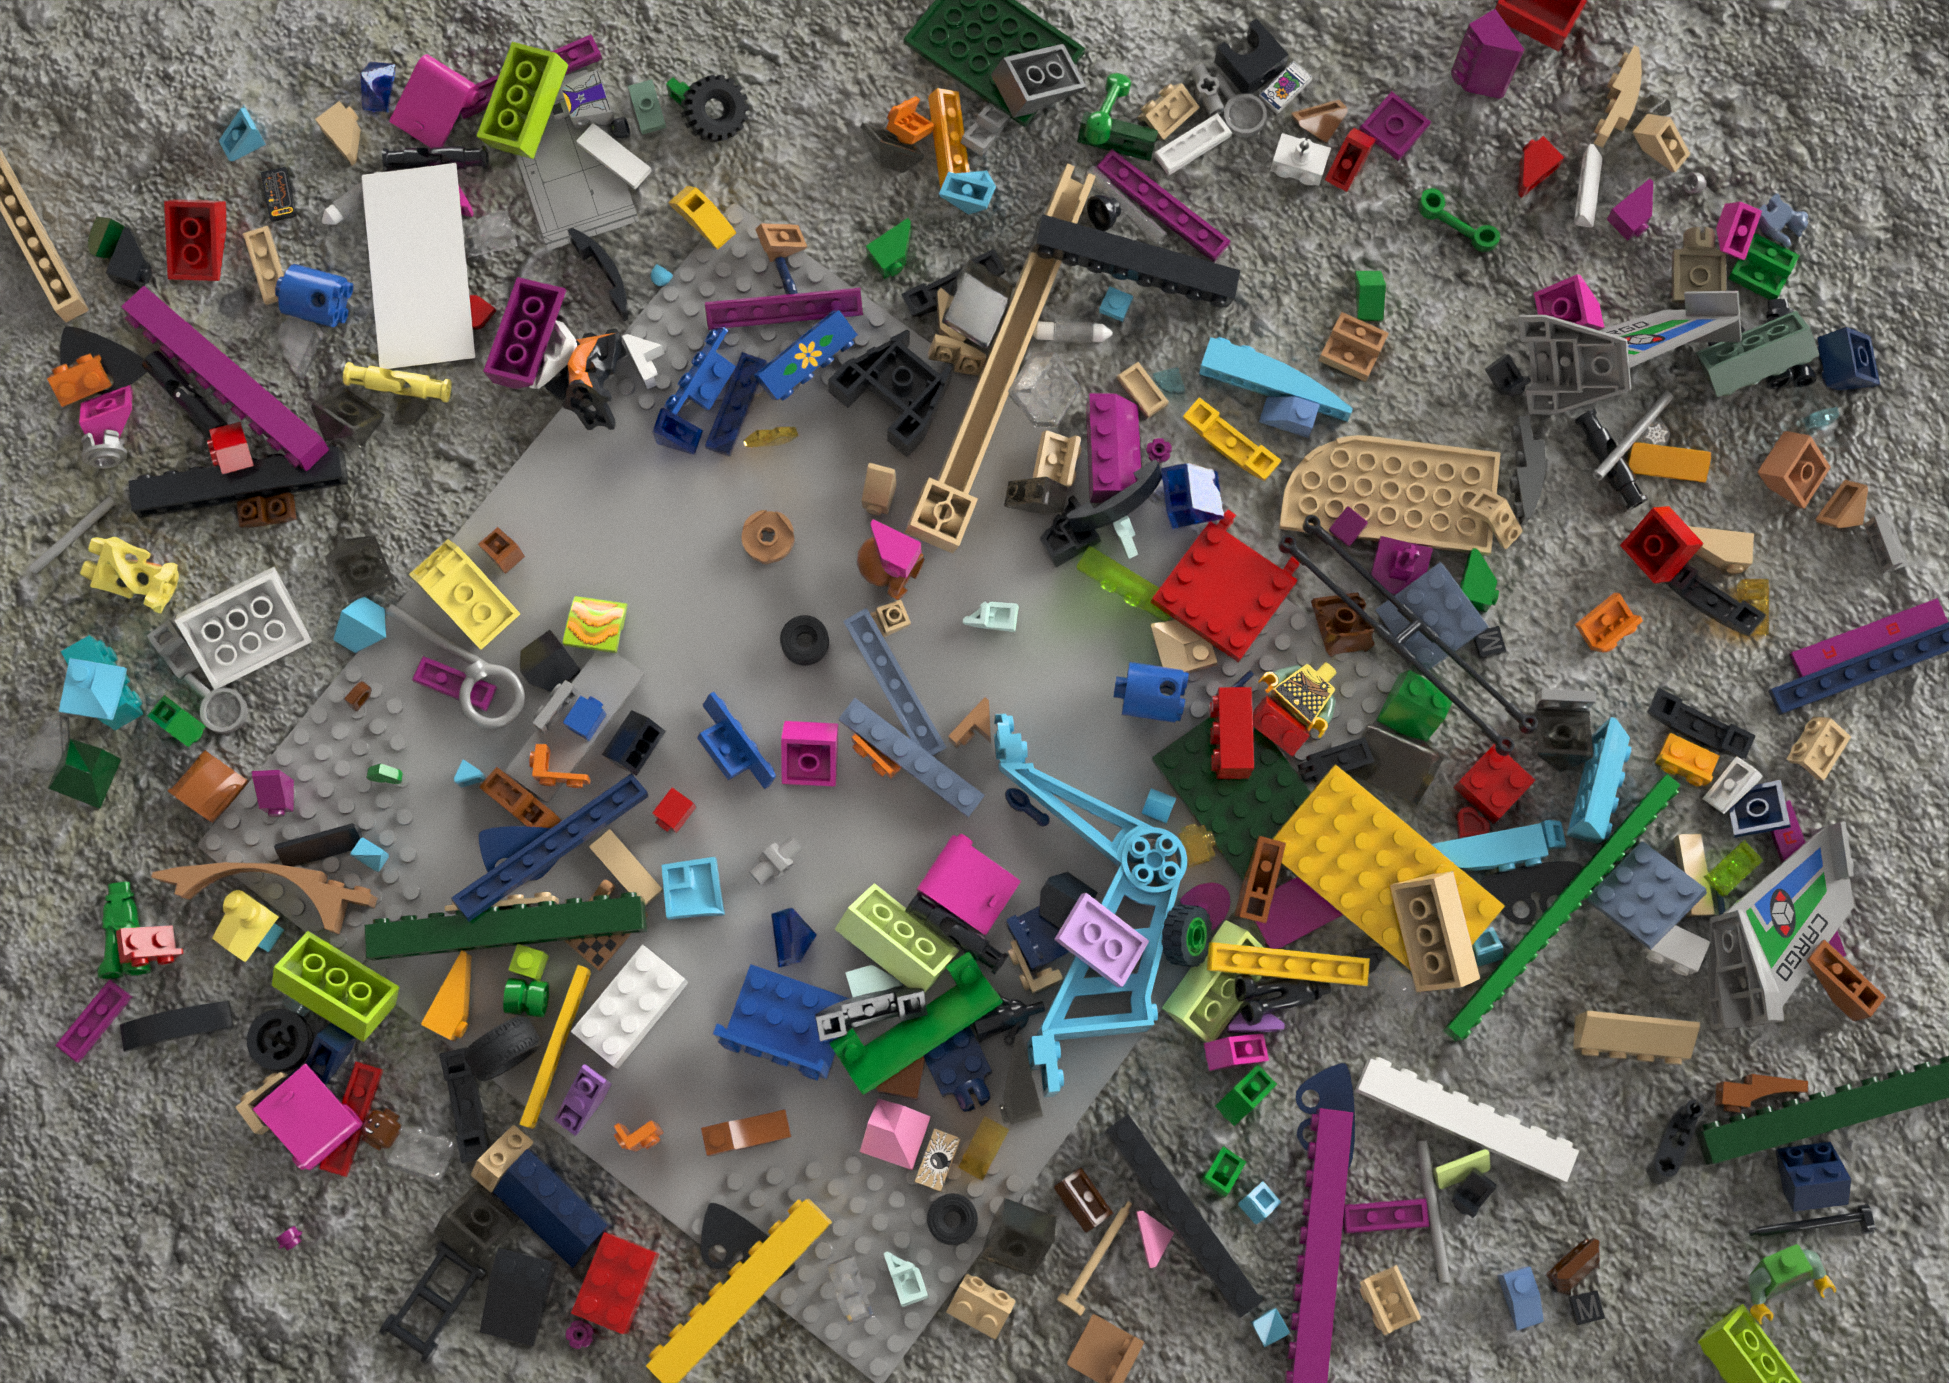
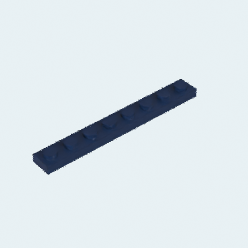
M1949 622L1770 689L1768 692L1778 714H1785L1949 652Z
M631 773L451 897L452 902L468 922L648 798V792Z

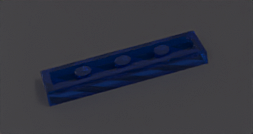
M744 352L741 353L706 441V449L729 457L731 456L759 385V382L753 375L767 364V360Z

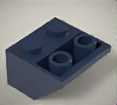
M1831 1141L1776 1149L1783 1193L1793 1212L1849 1205L1851 1178Z

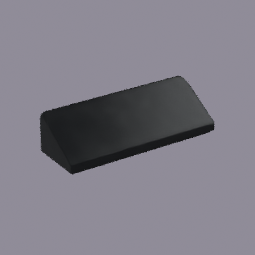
M351 823L275 844L274 848L283 865L295 867L352 851L360 838L363 837L361 828Z

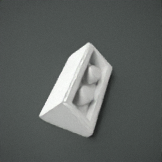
M1589 144L1583 154L1574 218L1575 225L1590 228L1594 226L1602 167V156L1594 144Z

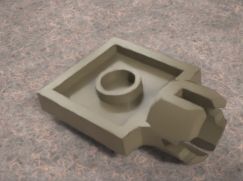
M1700 227L1687 229L1683 234V248L1672 251L1673 303H1685V292L1726 291V253L1717 250L1715 246V232L1712 228L1704 227L1703 233H1700Z

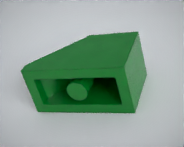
M909 218L866 245L867 257L884 279L890 275L896 276L906 265L912 233Z
M1472 548L1467 557L1460 588L1476 610L1487 612L1491 605H1496L1499 590H1495L1497 579L1480 551Z
M165 695L147 715L187 747H190L192 743L197 742L201 738L206 727Z
M1257 1064L1215 1107L1225 1119L1235 1126L1261 1102L1277 1083Z

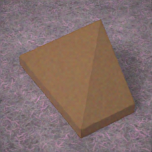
M1340 100L1292 112L1291 117L1300 127L1327 143L1348 113V110Z
M1844 480L1816 517L1817 523L1836 528L1863 525L1868 494L1867 485Z

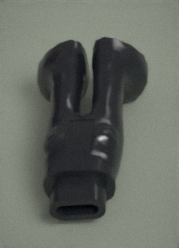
M1773 299L1767 302L1769 310L1766 312L1767 323L1794 312L1793 308H1789L1788 299ZM1808 363L1803 365L1797 364L1792 366L1793 371L1791 368H1787L1782 374L1766 377V386L1769 389H1779L1787 386L1792 381L1794 387H1806L1815 383L1817 378L1815 371Z
M1249 974L1237 975L1234 984L1237 1001L1249 1000L1253 997L1273 992L1281 993L1278 997L1245 1001L1240 1005V1013L1249 1026L1260 1023L1263 1015L1302 1006L1313 1000H1320L1322 995L1331 993V986L1328 982L1278 977L1264 981H1254Z

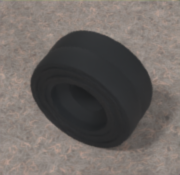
M800 615L790 619L784 625L780 634V643L784 655L791 662L797 665L808 666L819 662L826 655L829 648V636L826 627L820 620L813 616ZM809 634L812 637V643L808 647L799 646L797 639L800 635Z
M949 1193L938 1197L931 1204L927 1214L929 1231L935 1239L946 1245H959L966 1242L974 1234L978 1223L977 1211L973 1203L965 1196L956 1193ZM949 1211H956L961 1217L960 1224L955 1228L948 1227L944 1222V1217Z

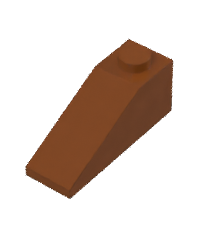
M1262 836L1258 837L1240 890L1234 916L1262 923L1267 922L1286 846L1285 842Z
M1825 939L1819 943L1807 959V962L1833 1003L1853 1022L1871 1017L1886 998L1882 992Z

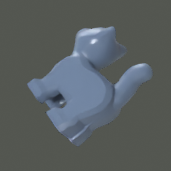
M1778 193L1769 200L1767 205L1764 204L1759 208V210H1762L1757 226L1760 227L1766 236L1782 243L1785 248L1791 245L1789 237L1781 233L1785 225H1788L1798 237H1801L1802 232L1808 226V214L1804 211H1793L1788 204L1780 199Z

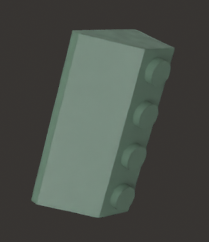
M1797 311L1741 333V342H1719L1695 352L1710 387L1717 397L1731 395L1736 389L1746 385H1755L1765 377L1782 374L1787 368L1797 364L1809 363L1814 357L1819 356L1811 329Z

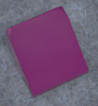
M1347 506L1329 528V531L1349 547L1366 528L1368 522Z

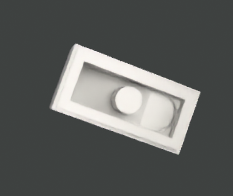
M1736 756L1702 799L1725 814L1763 776L1755 768Z

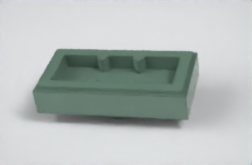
M652 79L628 86L642 135L667 128Z

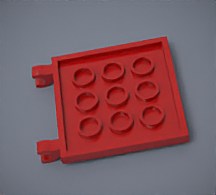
M1227 510L1217 525L1209 521L1153 596L1150 603L1239 663L1297 583L1298 579L1292 575L1300 563L1291 556L1285 567L1281 569L1226 532L1236 517V514Z

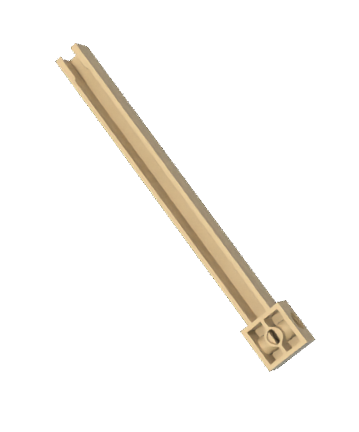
M1067 164L1059 177L1044 215L1077 224L1096 176L1088 173L1085 183L1081 184L1070 179L1075 166ZM1030 249L938 479L934 480L929 477L923 485L904 533L952 554L959 547L978 498L969 495L970 489L1062 262L1061 260L1040 258L1036 253H1032Z

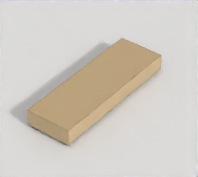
M265 226L243 233L263 301L268 305L278 301L279 297L275 295V287L278 279L281 276L284 277V273L270 228Z
M610 829L589 846L628 892H636L637 896H642L645 899V906L664 891Z

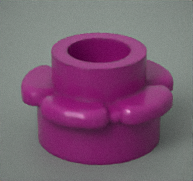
M1155 438L1152 443H1148L1146 452L1151 461L1156 459L1158 463H1163L1169 460L1172 446L1162 438Z
M293 1226L276 1238L280 1245L278 1249L285 1247L289 1251L302 1242L299 1238L302 1235V1231L299 1232Z
M582 1320L574 1321L571 1327L567 1328L565 1334L566 1339L569 1340V1345L575 1349L589 1346L593 1340V1328L589 1323H584ZM581 1332L582 1337L579 1338L577 1336V1333Z

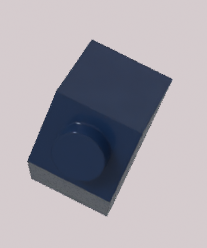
M330 1023L316 1035L305 1064L327 1085L351 1053L357 1038L335 1024Z

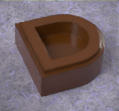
M362 681L347 694L344 700L350 708L358 711L370 697L372 688Z

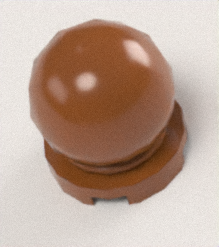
M873 537L865 540L858 550L856 564L861 576L867 582L878 587L888 586L887 594L896 600H900L908 591L905 585L911 577L917 578L925 559L923 558L924 554L921 553L907 579L901 576L898 578L886 573L885 568L882 567Z

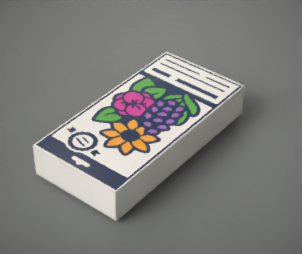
M1293 61L1259 94V99L1273 112L1278 114L1311 82L1312 76Z

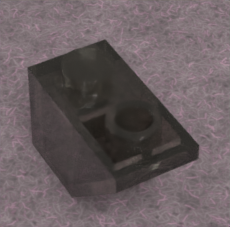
M1046 476L1009 481L1004 506L1040 514L1063 512L1068 487Z

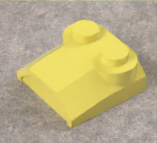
M235 890L228 894L224 900L223 911L225 914L216 928L212 939L246 962L279 917L243 890Z

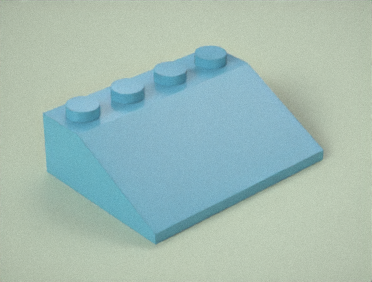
M1610 717L1592 734L1566 835L1597 845L1610 836L1612 830V823H1609L1610 815L1615 813L1619 798L1615 797L1617 787L1621 788L1625 778V772H1622L1623 763L1629 760L1631 754V747L1628 746L1630 737L1616 718Z

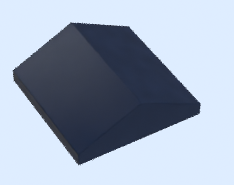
M1781 780L1755 785L1729 809L1735 838L1791 827Z

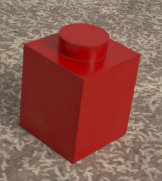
M672 787L652 812L657 819L655 824L667 833L670 829L677 833L694 812L696 806L691 800Z

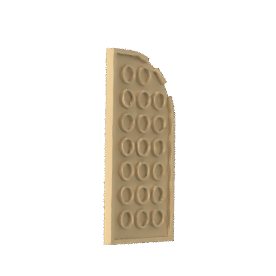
M1357 435L1337 438L1335 441L1318 446L1312 450L1292 472L1283 494L1279 529L1305 532L1302 528L1304 520L1309 515H1315L1320 519V526L1331 536H1335L1329 531V528L1345 508L1349 506L1368 522L1366 528L1356 539L1379 542L1380 536L1439 550L1470 553L1472 548H1476L1480 551L1481 555L1489 556L1492 549L1493 530L1488 522L1470 514L1466 506L1482 488L1497 494L1501 453L1374 436Z

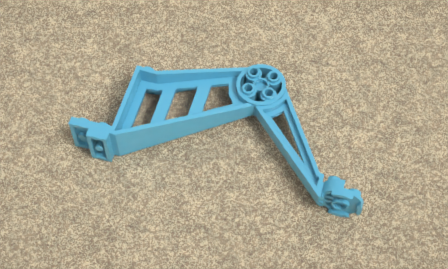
M1006 713L994 714V724H998V730L994 734L996 759L1000 760V763H998L999 771L1118 866V870L1101 904L1115 914L1125 895L1138 904L1155 906L1150 927L1134 929L1149 940L1142 953L1138 972L1130 974L1124 986L1118 988L1104 977L1084 978L1089 966L1075 956L1037 1032V1036H1032L1027 1042L1029 1070H1041L1043 1097H1055L1060 1092L1061 1086H1064L1063 1070L1058 1069L1057 1066L1058 1058H1061L1060 1042L1055 1040L1147 1032L1154 1025V1021L1158 1020L1156 1004H1151V994L1163 950L1162 929L1164 928L1167 914L1174 907L1179 884L1187 868V854L1182 842L1168 830L1152 827L1035 769L1033 763H1025V758L1028 757L1027 742L1022 741L1021 733L1012 734L1014 732L1013 716H1007ZM1057 797L1122 828V830L1111 842ZM1147 838L1157 839L1151 850L1150 844L1146 840ZM1174 853H1175V856H1176L1178 865H1177L1176 863L1172 862V861H1167V860H1169V859L1172 857V855H1173ZM1127 860L1131 863L1140 864L1136 865L1130 872ZM1153 875H1155V880L1159 887L1148 886L1153 879ZM1132 991L1130 998L1132 1013L1064 1019L1076 996Z

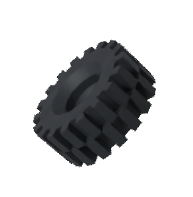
M709 75L692 83L689 86L690 89L685 91L683 95L685 100L681 101V107H684V112H681L682 118L686 117L687 122L684 123L685 126L692 128L693 131L691 133L694 136H701L700 140H710V142L723 141L734 137L738 131L744 128L742 124L748 120V116L745 113L749 111V105H745L744 100L748 98L746 94H741L740 91L743 88L740 84L735 86L733 84L735 80L732 78L725 79L724 75ZM710 99H717L723 105V114L718 119L710 118L705 111V105Z

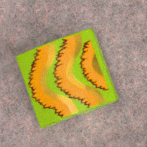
M575 596L565 628L563 645L617 653L628 604Z

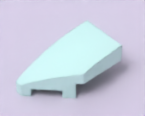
M1126 515L1113 522L1122 549L1128 559L1138 555L1132 539L1136 534L1129 517Z
M985 601L972 615L963 618L964 625L1015 632L1019 606L1016 603L990 602L987 604Z
M873 965L845 972L853 997L903 986L898 979Z
M885 1252L884 1256L901 1306L905 1307L929 1298L919 1268L915 1267L913 1263L906 1262L889 1252Z

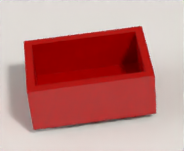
M1499 0L1495 9L1507 26L1559 52L1582 13L1587 0Z
M1219 687L1216 695L1212 696V702L1209 703V715L1215 721L1212 728H1210V744H1215L1213 755H1211V771H1216V779H1249L1254 770L1252 687Z
M604 1232L571 1314L620 1334H628L660 1253L611 1233Z

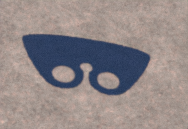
M506 826L489 828L479 832L480 852L487 872L495 868L496 863L500 859H508L551 828ZM556 862L531 878L530 881L542 878Z
M1340 1063L1315 1074L1301 1084L1296 1091V1103L1299 1109L1307 1114H1316V1110L1319 1108L1353 1112L1349 1169L1353 1159L1355 1144L1354 1095L1348 1067L1345 1063ZM1311 1089L1318 1093L1320 1099L1315 1107H1307L1302 1102V1095L1306 1090ZM1311 1118L1302 1121L1297 1128V1138L1302 1148L1306 1151L1308 1150L1309 1142L1303 1138V1130L1310 1125Z

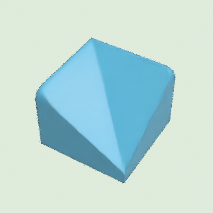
M360 838L350 853L355 859L376 872L381 870L389 858L387 852L365 838Z
M1273 1308L1250 1321L1264 1347L1290 1334L1277 1308Z

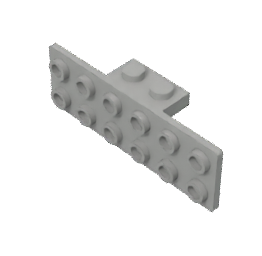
M596 650L574 681L570 683L565 680L562 685H556L550 694V701L546 706L542 705L536 711L533 724L537 729L505 770L506 774L545 802H550L563 783L556 782L555 786H544L532 776L533 768L529 766L531 751H535V745L547 744L551 750L548 772L572 773L642 680L644 672L617 653ZM580 695L586 699L592 696L603 704L602 709L607 714L590 741L569 730L563 724V721Z

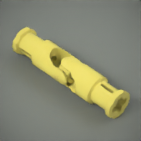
M351 362L346 363L343 372V383L347 386L357 384L365 386L366 389L389 391L395 394L423 399L427 397L438 398L446 403L449 401L452 389L450 379L440 381L430 379L427 375L392 371L374 366L364 368L354 366ZM405 382L409 383L411 387L405 388Z

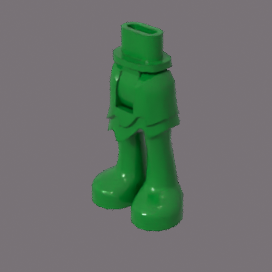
M130 882L108 884V895L105 896V901L107 902L103 907L102 928L105 930L104 959L97 971L98 978L100 979L121 978L123 973L132 976L151 973L150 962L148 965L132 967L131 963L120 964L116 931L123 928L141 927L137 906L134 901L135 895L131 893Z

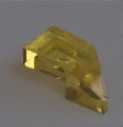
M776 427L773 430H756L743 441L746 447H770L786 444L799 435L796 427Z

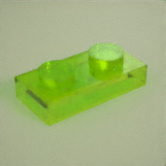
M1744 840L1703 877L1721 897H1724L1751 873L1763 859Z

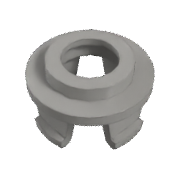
M105 430L103 444L95 445L91 433L85 434L81 439V443H83L82 461L92 467L103 469L115 467L127 458V451L123 446L124 440L119 439L117 431Z

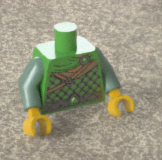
M1795 1244L1763 1258L1749 1276L1748 1284L1751 1301L1754 1304L1750 1309V1314L1759 1324H1762L1763 1316L1769 1321H1772L1774 1316L1764 1305L1766 1299L1811 1281L1813 1278L1815 1279L1813 1282L1814 1287L1822 1298H1825L1823 1291L1826 1288L1830 1287L1834 1293L1836 1292V1287L1829 1277L1826 1276V1271L1817 1253L1812 1250H1802L1798 1244Z

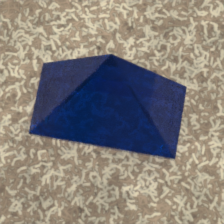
M370 61L360 72L363 110L388 112L396 69L395 64Z
M793 908L771 913L778 968L801 962L817 934Z

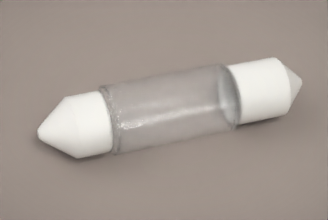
M362 181L332 202V205L324 210L323 224L336 225L364 206Z
M1038 321L1032 335L1037 340L1092 343L1105 341L1112 336L1113 332L1104 324H1093L1092 322Z

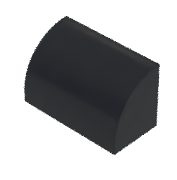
M631 710L602 755L617 766L637 776L666 731L649 717Z

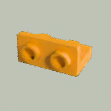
M1669 733L1655 763L1660 765L1664 772L1672 775L1679 774L1685 777L1688 783L1700 787L1701 785L1706 786L1712 781V773L1720 756Z

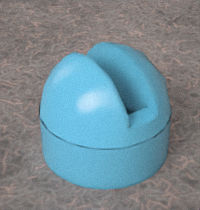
M656 264L650 276L655 285L665 286L670 282L673 274Z

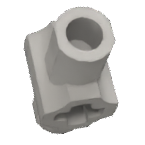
M1205 64L1193 67L1190 70V74L1196 85L1195 99L1197 103L1205 106L1209 117L1216 113L1221 114L1224 111V107L1218 96L1220 84L1217 77L1209 75Z
M791 836L780 846L775 842L762 852L758 857L760 863L749 873L760 885L772 875L777 879L790 869L794 864L791 859L802 848Z

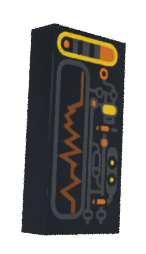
M282 167L260 172L271 222L297 217L287 168Z

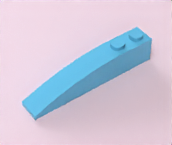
M1210 337L1200 367V375L1269 397L1295 396L1320 404L1318 413L1348 422L1353 408L1309 376L1283 362L1256 352L1250 346L1242 345L1240 347L1231 344L1225 338L1218 337L1215 339Z
M1541 823L1431 844L1464 872L1498 868L1499 872H1505L1515 869L1516 864L1525 863L1526 867L1542 864L1541 860L1549 855Z

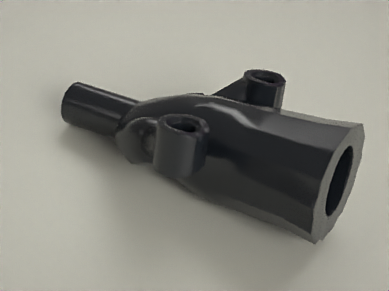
M997 993L1002 999L1004 1006L994 1008L973 1022L979 1042L981 1043L992 1036L1011 1029L1010 1033L1004 1037L1005 1045L1011 1046L1019 1031L1027 1025L1029 1017L1045 1012L1043 1001L1025 1005L1018 999L1010 1000ZM1008 1037L1012 1039L1011 1042L1007 1041Z

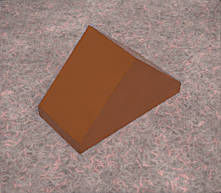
M498 527L478 544L505 574L525 557L519 546Z

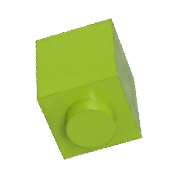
M517 944L508 970L513 974L541 981L549 956L542 951Z

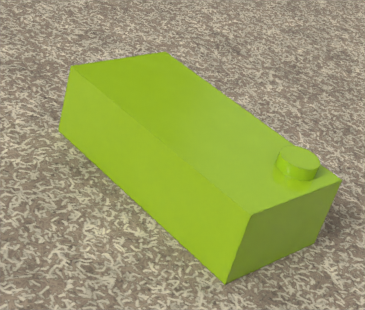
M512 42L477 137L490 148L534 159L568 64L554 52Z
M309 931L275 965L272 978V986L362 1042L369 1037L396 1006L399 992L398 985Z

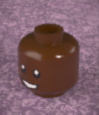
M385 1108L383 1112L373 1110L360 1129L363 1135L361 1140L378 1151L382 1148H391L402 1132V1125L398 1122L400 1116L388 1108Z

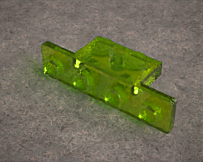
M1091 546L1087 548L1076 566L1077 570L1100 583L1105 590L1122 596L1128 604L1140 607L1163 622L1168 621L1170 616L1150 603L1153 596L1159 590L1158 586Z

